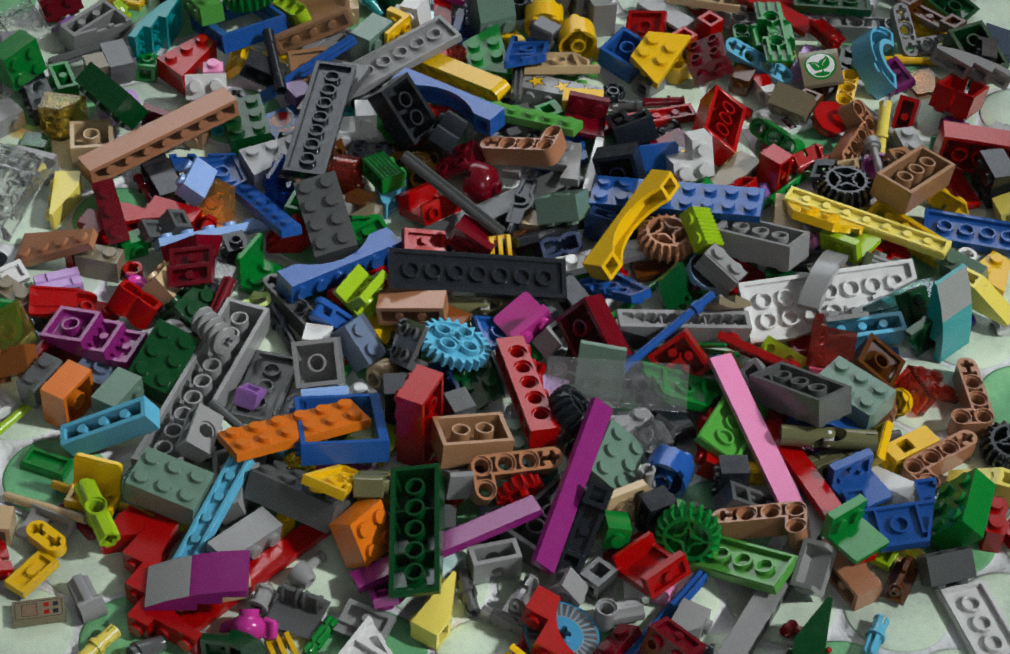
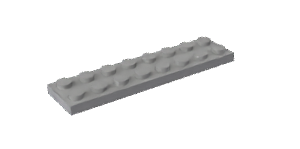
M438 15L356 59L351 63L369 66L371 72L349 102L354 97L364 95L375 87L391 80L392 77L405 67L411 69L463 41L462 35L441 15Z

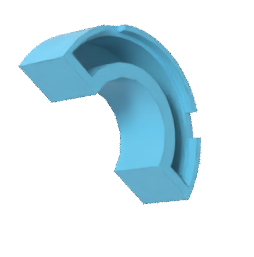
M882 26L874 27L853 41L851 46L853 58L851 64L857 70L864 83L866 92L869 95H873L877 100L897 89L896 74L890 69L884 57V53L894 47L893 33Z

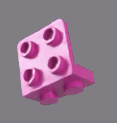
M523 292L493 318V321L507 337L523 335L526 344H528L548 325L554 322V319L544 304L540 306L528 292Z

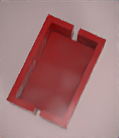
M951 73L936 83L929 105L934 107L933 109L937 112H949L954 119L967 120L982 109L990 86L973 80L968 94L964 92L970 78L966 77L963 80Z

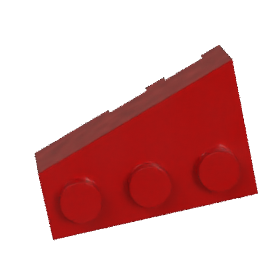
M201 33L156 58L158 77L185 95V74H203V62H207L211 58L217 59L216 41L205 33Z

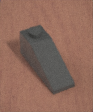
M731 480L713 497L715 510L775 503L772 495Z

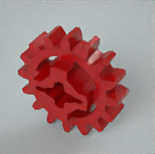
M538 474L516 475L511 477L509 482H503L502 486L497 488L493 501L496 506H506L530 495L535 497L545 485Z

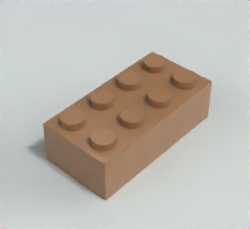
M920 145L878 171L869 194L876 197L880 202L893 207L897 212L906 214L947 187L956 164Z

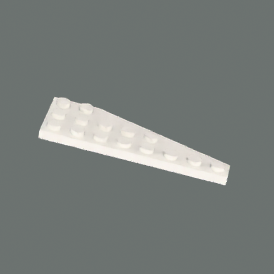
M912 258L839 268L826 292V300L819 312L797 307L799 296L809 273L740 282L737 288L739 296L751 302L749 307L742 308V311L749 312L752 325L749 343L754 346H761L768 335L781 343L791 340L795 341L813 331L816 325L815 316H821L820 311L832 310L844 313V308H863L916 282L917 275Z

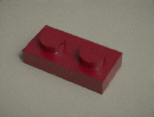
M618 624L592 654H625L642 635L639 626Z

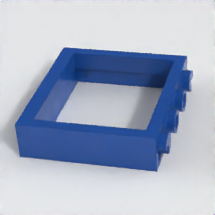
M221 1L225 21L250 13H254L263 20L226 32L217 25L222 22L203 27L189 15L192 30L197 34L205 33L215 40L217 49L224 54L263 42L262 31L266 28L273 29L274 34L289 29L288 26L290 24L286 14L271 4L264 9L261 8L258 11L243 14L242 12H230V10L226 9L223 1Z
M379 393L293 397L294 407H290L289 414L297 410L315 408L320 404L335 403L340 399H351L371 418L374 439L305 442L302 420H297L300 442L295 443V457H300L301 466L389 462V436Z

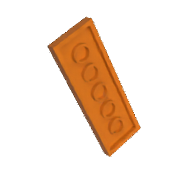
M340 399L335 403L320 404L315 408L297 410L294 413L283 416L277 415L264 421H253L248 425L240 427H230L224 431L217 432L219 443L238 463L295 448V443L300 442L297 420H302L305 442H317L371 428V418L351 399Z

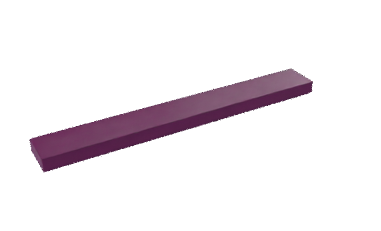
M597 397L591 398L531 559L532 564L548 575L555 573L613 409Z
M530 495L445 531L444 558L543 516L541 507L535 498ZM389 555L372 562L368 568L360 567L349 572L359 594L389 582Z

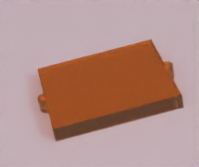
M930 68L914 69L911 71V75L916 80V85L910 89L915 96H932L936 83L940 81Z

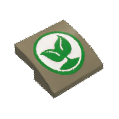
M837 48L797 53L804 88L812 89L844 84Z

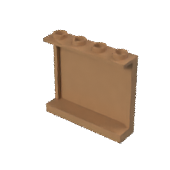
M298 0L306 6L312 19L294 27L289 25V29L274 34L276 47L280 55H283L286 51L295 50L354 26L350 0Z

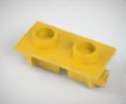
M946 188L926 200L927 204L938 210H941L946 205L942 211L969 215L967 202L960 196H953Z

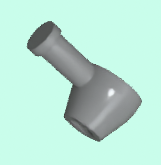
M319 550L308 561H300L290 571L287 579L294 585L305 589L309 588L316 579L312 569L327 560L326 554Z

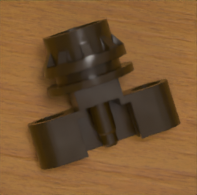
M425 145L393 152L390 155L395 159L399 167L405 169L406 179H408L407 186L410 188L422 185L426 181L401 162V156L406 151L411 152L434 172H436L435 167L440 162L438 153Z

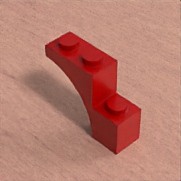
M540 585L536 588L520 618V621L524 622L528 627L541 632L530 654H575L563 640L557 625L556 613L561 597Z

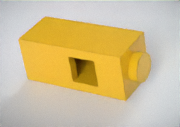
M926 425L919 427L889 442L885 461L880 463L883 469L898 475L901 473L904 460L934 445L940 439Z

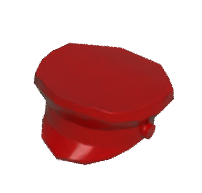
M820 102L814 108L813 115L811 116L814 129L825 137H836L847 130V127L838 115V109L841 106L836 102Z

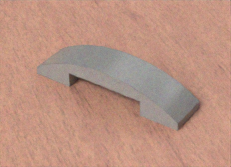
M831 250L824 251L813 265L805 281L797 307L819 312L826 300V292L839 268H843L849 255Z

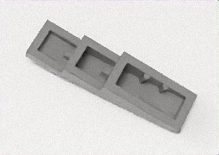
M938 45L929 60L963 80L969 76L982 84H986L989 81L1004 91L1010 84V70L985 58L958 49Z

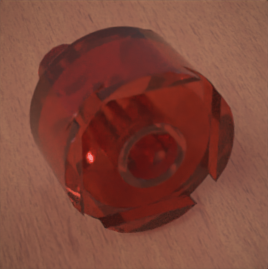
M333 154L327 173L331 171L336 172L342 195H346V193L355 188L364 189L365 183H361L363 176L362 158L359 156Z

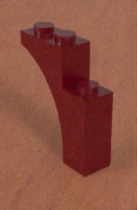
M113 178L91 183L109 246L131 240Z

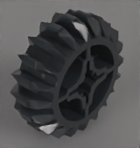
M839 164L836 167L832 165L831 168H825L820 173L816 184L817 195L860 209V207H866V204L870 203L872 195L869 193L873 179L870 178V174L864 173V169H857V166L850 167L849 164L847 166Z
M563 384L553 391L548 398V404L560 426L565 429V432L570 434L571 438L576 439L589 401L575 387Z
M1005 420L1000 424L995 422L994 425L988 426L981 436L979 451L981 452V458L985 459V465H991L992 468L1003 467L1010 469V423H1007Z

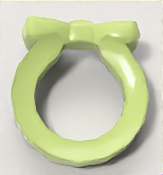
M255 290L250 297L242 301L252 304L253 302L260 301V298H266L262 303L256 304L265 307L271 302L272 298L269 292H257Z

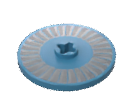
M559 601L556 619L559 632L564 634L565 639L563 640L575 654H592L600 644L599 631L595 622L581 608L571 603ZM525 624V641L531 651L541 632Z

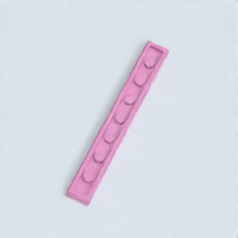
M727 353L710 358L708 363L775 503L789 501L804 502L732 354Z

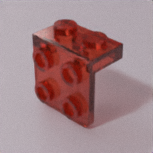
M908 365L899 375L894 385V388H904L910 392L913 397V407L911 410L919 417H922L935 401L957 404L960 401L956 396L955 389L944 381L943 374L936 369L930 370L922 366Z

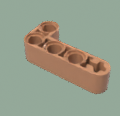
M856 99L838 109V115L847 127V130L828 159H836L837 162L839 160L859 158L865 149L863 145L864 139L867 136L874 135L876 132L877 122L863 102Z
M554 125L546 128L540 138L492 136L484 138L480 142V147L485 162L490 165L550 167L559 162L567 148L562 128Z
M964 357L957 361L953 374V383L962 409L952 411L947 426V434L951 436L961 430H970L977 435L978 439H981L988 426L993 425L995 416L976 362L973 359Z
M961 430L904 460L900 476L911 481L936 477L935 496L937 497L941 483L938 476L972 458L978 440L977 435L970 430Z
M543 447L476 456L467 467L468 470L474 471L470 494L472 502L478 506L488 505L496 496V481L510 479L520 474L526 476L528 473H532V475L554 473L563 462L561 450L556 447ZM522 459L529 460L531 462L532 467H525L522 463ZM498 462L506 463L508 470H502ZM474 465H481L485 473H478ZM479 488L486 489L489 497L481 496Z
M802 501L721 508L712 513V516H717L718 523L722 527L721 534L726 537L743 540L787 535L788 545L794 551H800L804 537L811 539L808 510L806 504Z

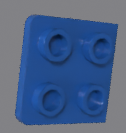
M675 141L639 146L646 176L651 169L667 171L666 155L679 153L678 144Z
M869 448L854 452L848 457L835 460L829 464L826 483L842 503H845L841 496L842 490L864 487L869 508L892 499V492L871 470L874 453Z

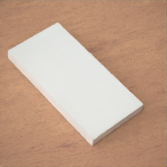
M983 579L937 591L938 599L969 654H1010V625Z

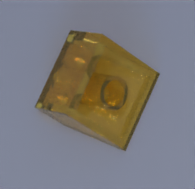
M44 92L38 106L42 139L66 141L70 139L69 121L88 120L86 96Z

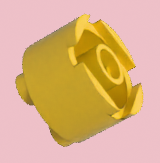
M533 0L531 4L528 3L525 7V31L528 36L531 33L529 31L530 24L540 16L544 15V17L551 19V21L557 24L564 21L563 6L556 3L555 0Z
M572 14L560 23L561 29L557 41L559 51L576 52L582 57L591 58L597 51V37L593 23L578 14Z

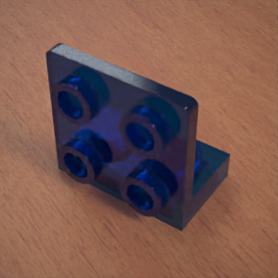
M280 153L277 160L273 161L269 173L264 175L263 185L265 186L264 195L284 211V206L294 191L293 183L296 181L288 180L286 176H282L285 154Z

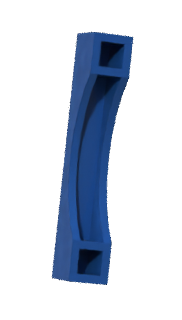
M405 67L391 78L392 80L408 72L426 102L440 104L459 112L470 122L473 130L491 137L505 125V108Z
M385 227L370 233L361 248L343 259L324 264H294L277 271L276 289L292 304L340 284L358 264L366 272L387 264L388 249L402 248V241L389 228Z

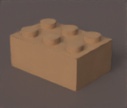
M502 412L432 416L429 441L441 469L468 467L476 456L513 451L514 438ZM498 462V465L506 464V463H504V462Z

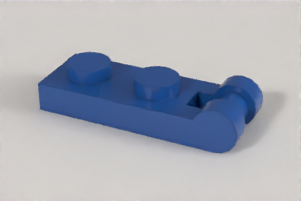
M324 297L315 298L313 304L315 308L309 314V319L312 322L333 326V331H336L354 318Z

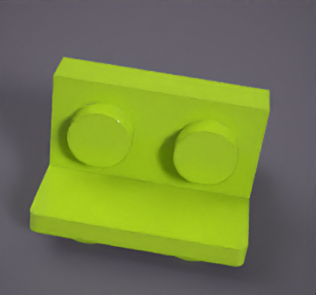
M358 264L333 293L355 317L363 312L369 320L376 312L379 292L383 290L385 286L383 282L388 277V274L382 269L370 276Z

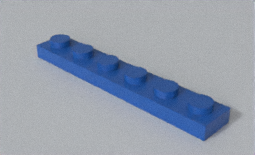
M243 184L240 188L233 189V197L279 237L286 238L302 234V226L253 185Z

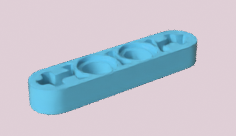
M730 37L724 42L726 54L730 59L737 63L757 68V74H768L771 77L772 83L776 84L779 81L788 84L792 80V71L781 63H767L770 66V71H765L762 68V63H766L764 54L741 40ZM745 53L751 54L753 61L746 60Z

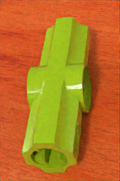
M87 477L79 480L74 486V491L86 515L87 524L92 528L100 546L106 548L114 546L121 539V536L108 510L106 499L102 497L94 479Z

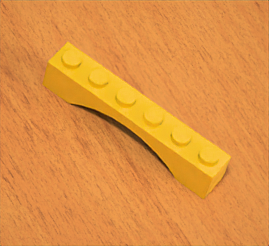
M651 169L583 261V266L593 279L612 281L623 266L624 248L633 231L646 217L668 203L674 196L680 185L671 171Z

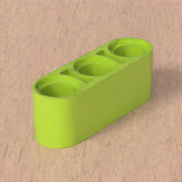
M298 0L273 1L274 6L286 14L287 20L290 22L289 25L292 27L312 19L306 6Z

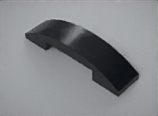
M591 479L555 571L572 567L578 575L582 571L614 492L613 487Z

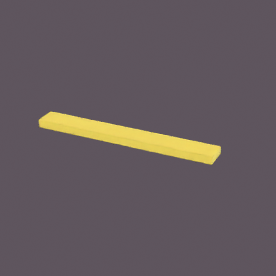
M794 186L790 187L783 198L782 204L784 205L788 201L803 207L808 205L818 207L820 212L825 214L828 212L839 214L840 219L864 226L863 232L941 260H944L952 245L950 240Z

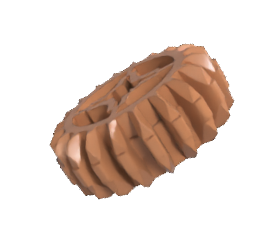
M657 213L655 217L649 216L648 220H644L638 229L637 241L639 250L643 251L644 256H650V260L657 259L658 263L666 261L668 265L670 261L674 263L678 260L684 261L693 252L681 219L677 218L675 214L669 216L665 213V215L661 216Z

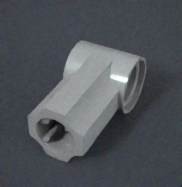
M80 573L72 576V579L67 582V587L75 602L76 611L82 624L108 615L105 601L100 593H96L88 575Z
M602 598L595 605L593 621L598 631L609 632L615 625L644 620V604L642 599L639 598L617 602L609 598Z

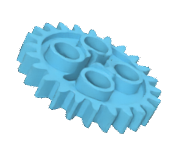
M441 317L438 320L431 318L430 322L425 321L424 325L429 327V330L420 350L427 352L426 357H433L432 362L439 361L441 362V367L448 365L450 370L456 367L459 372L463 368L468 372L471 371V368L478 371L479 367L483 368L487 364L492 351L490 349L491 344L487 343L488 338L481 337L482 332L474 331L476 327L469 328L466 322L460 324L458 319L452 322L449 317H447L446 321Z

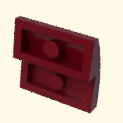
M214 244L169 249V266H167L168 289L213 284L215 275Z

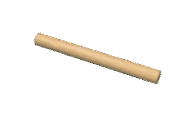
M8 491L3 494L4 501L31 508L32 503L71 518L75 522L87 524V518L84 513Z

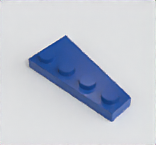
M617 272L612 281L593 279L591 276L578 280L588 294L596 295L602 293L604 298L633 305L641 304L645 299L652 297L649 287Z

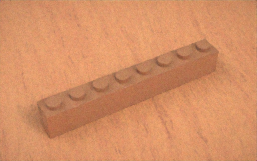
M221 87L77 157L81 174L90 184L113 178L238 116L237 99L225 87Z

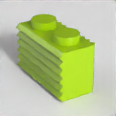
M690 206L679 215L694 254H704L714 243L719 247L724 246L725 243L723 238H721V234H719L720 231L716 226L717 223H715L714 216L709 207Z

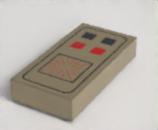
M64 595L12 602L14 628L66 621Z

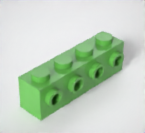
M181 0L182 9L184 8L188 15H191L203 27L225 21L223 5L220 0Z

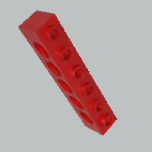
M523 335L496 338L495 357L529 449L558 445V435H561L562 428L549 407V393L547 389L543 388V378L537 372L536 359L531 357L530 344H526Z

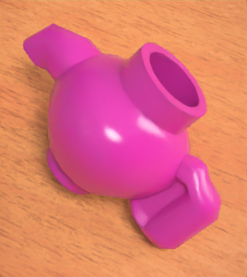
M239 608L238 616L222 622L219 628V632H230L231 629L239 630L254 636L258 640L261 637L265 640H275L278 637V622L268 616L260 617L259 609Z

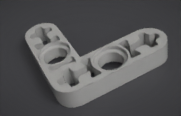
M897 3L890 9L889 14L899 53L902 56H930L934 53L936 44L944 41L946 34L916 38L910 11L906 4ZM896 11H902L903 14L900 15L899 13H896ZM901 26L908 29L907 36L900 32ZM923 42L929 43L930 51L923 49ZM907 46L908 48H914L916 46V49H914L913 51H906Z

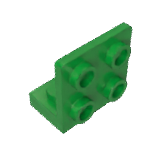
M259 232L253 239L249 240L244 250L239 252L235 258L238 291L251 295L255 290L257 292H264V277L271 273L277 274V271L283 269L282 265L264 259L263 234Z
M862 494L855 496L828 512L820 532L826 540L856 565L889 544V540L863 518L868 499Z

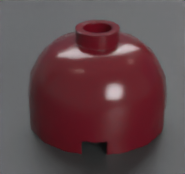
M478 160L473 162L468 169L471 172L469 178L465 177L463 195L473 203L479 204L498 195L501 192L502 183H500L498 171L493 166Z

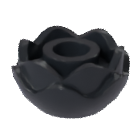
M616 83L603 86L604 97L610 98V105H616L618 100L625 98L626 92H624L623 86H619Z

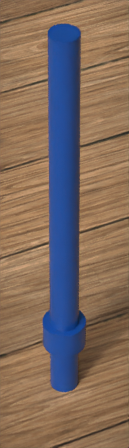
M710 290L699 300L695 299L688 305L689 308L629 357L626 360L624 374L694 315L698 316L704 311V307L716 298L715 293Z

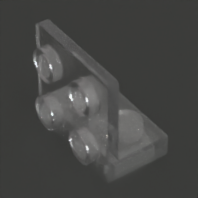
M27 0L0 13V30H26L36 40L51 32V29L31 0Z

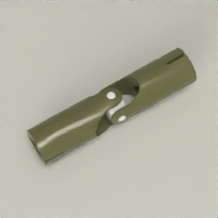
M448 296L449 305L471 313V316L495 317L515 300ZM490 304L496 305L497 308L490 310Z
M781 424L779 445L861 451L869 448L871 451H876L878 431ZM837 436L841 440L834 441V437Z

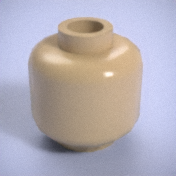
M382 358L372 363L366 370L367 383L377 391H382V374L400 373L397 364L388 361L389 358Z

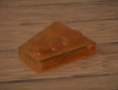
M216 178L205 199L197 207L202 209V216L212 215L220 225L235 221L236 187Z

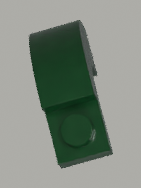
M231 629L228 636L203 633L200 638L202 654H266L264 646L257 638L239 630Z

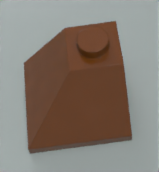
M873 333L866 337L848 359L849 362L892 388L906 362Z

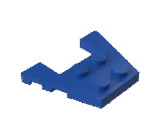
M208 153V157H199L218 172L205 199L196 207L203 209L233 194V189L240 188L243 184H248V178L235 153ZM169 154L174 170H178V172L183 171L182 168L188 160L192 161L196 154H187V157H177V154Z
M936 477L914 480L913 486L918 500L916 502L869 508L868 502L866 503L863 518L889 540L888 546L881 549L880 553L930 546ZM864 487L844 489L841 493L844 502L859 494L866 498Z

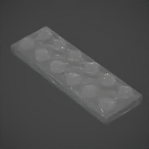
M548 356L546 389L550 397L556 388L561 387L563 384H569L575 387L577 391H581L588 401L591 398L597 397L609 407L687 412L690 365Z

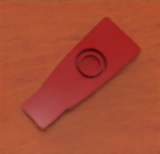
M35 285L29 287V316L51 319L60 305L100 311L102 312L103 319L119 320V316L115 315L107 306L108 303L97 301V296L92 292L66 287Z

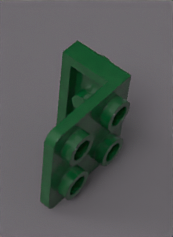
M677 261L655 283L663 310H686L688 304H691L695 299L699 300L709 292L692 290L684 264L681 261Z
M207 285L184 287L169 303L167 302L159 309L160 315L155 320L158 321L159 318L163 320L171 313H174L189 329L191 328V319L194 314L202 307H210L215 293Z

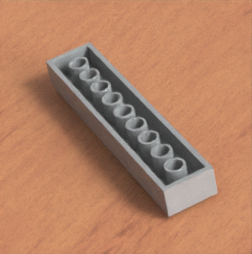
M229 297L226 298L217 314L235 330V335L239 338L238 344L228 354L218 355L208 344L201 340L159 410L160 429L145 434L132 455V469L146 446L190 464L194 463V461L174 451L187 413L198 403L210 408L208 403L212 399L218 401L225 408L251 363L256 350L259 349L270 329V308Z

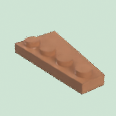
M94 228L25 233L15 260L20 258L26 268L93 250L98 233Z

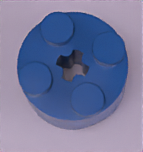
M660 444L652 451L646 463L651 464L650 471L652 465L656 468L654 476L655 488L665 485L670 493H673L676 498L679 497L680 499L695 473L692 455L678 448Z

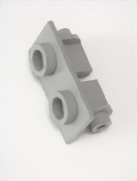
M535 573L527 574L524 577V581L520 580L501 610L502 613L517 619L521 618L527 603L539 584L538 576Z

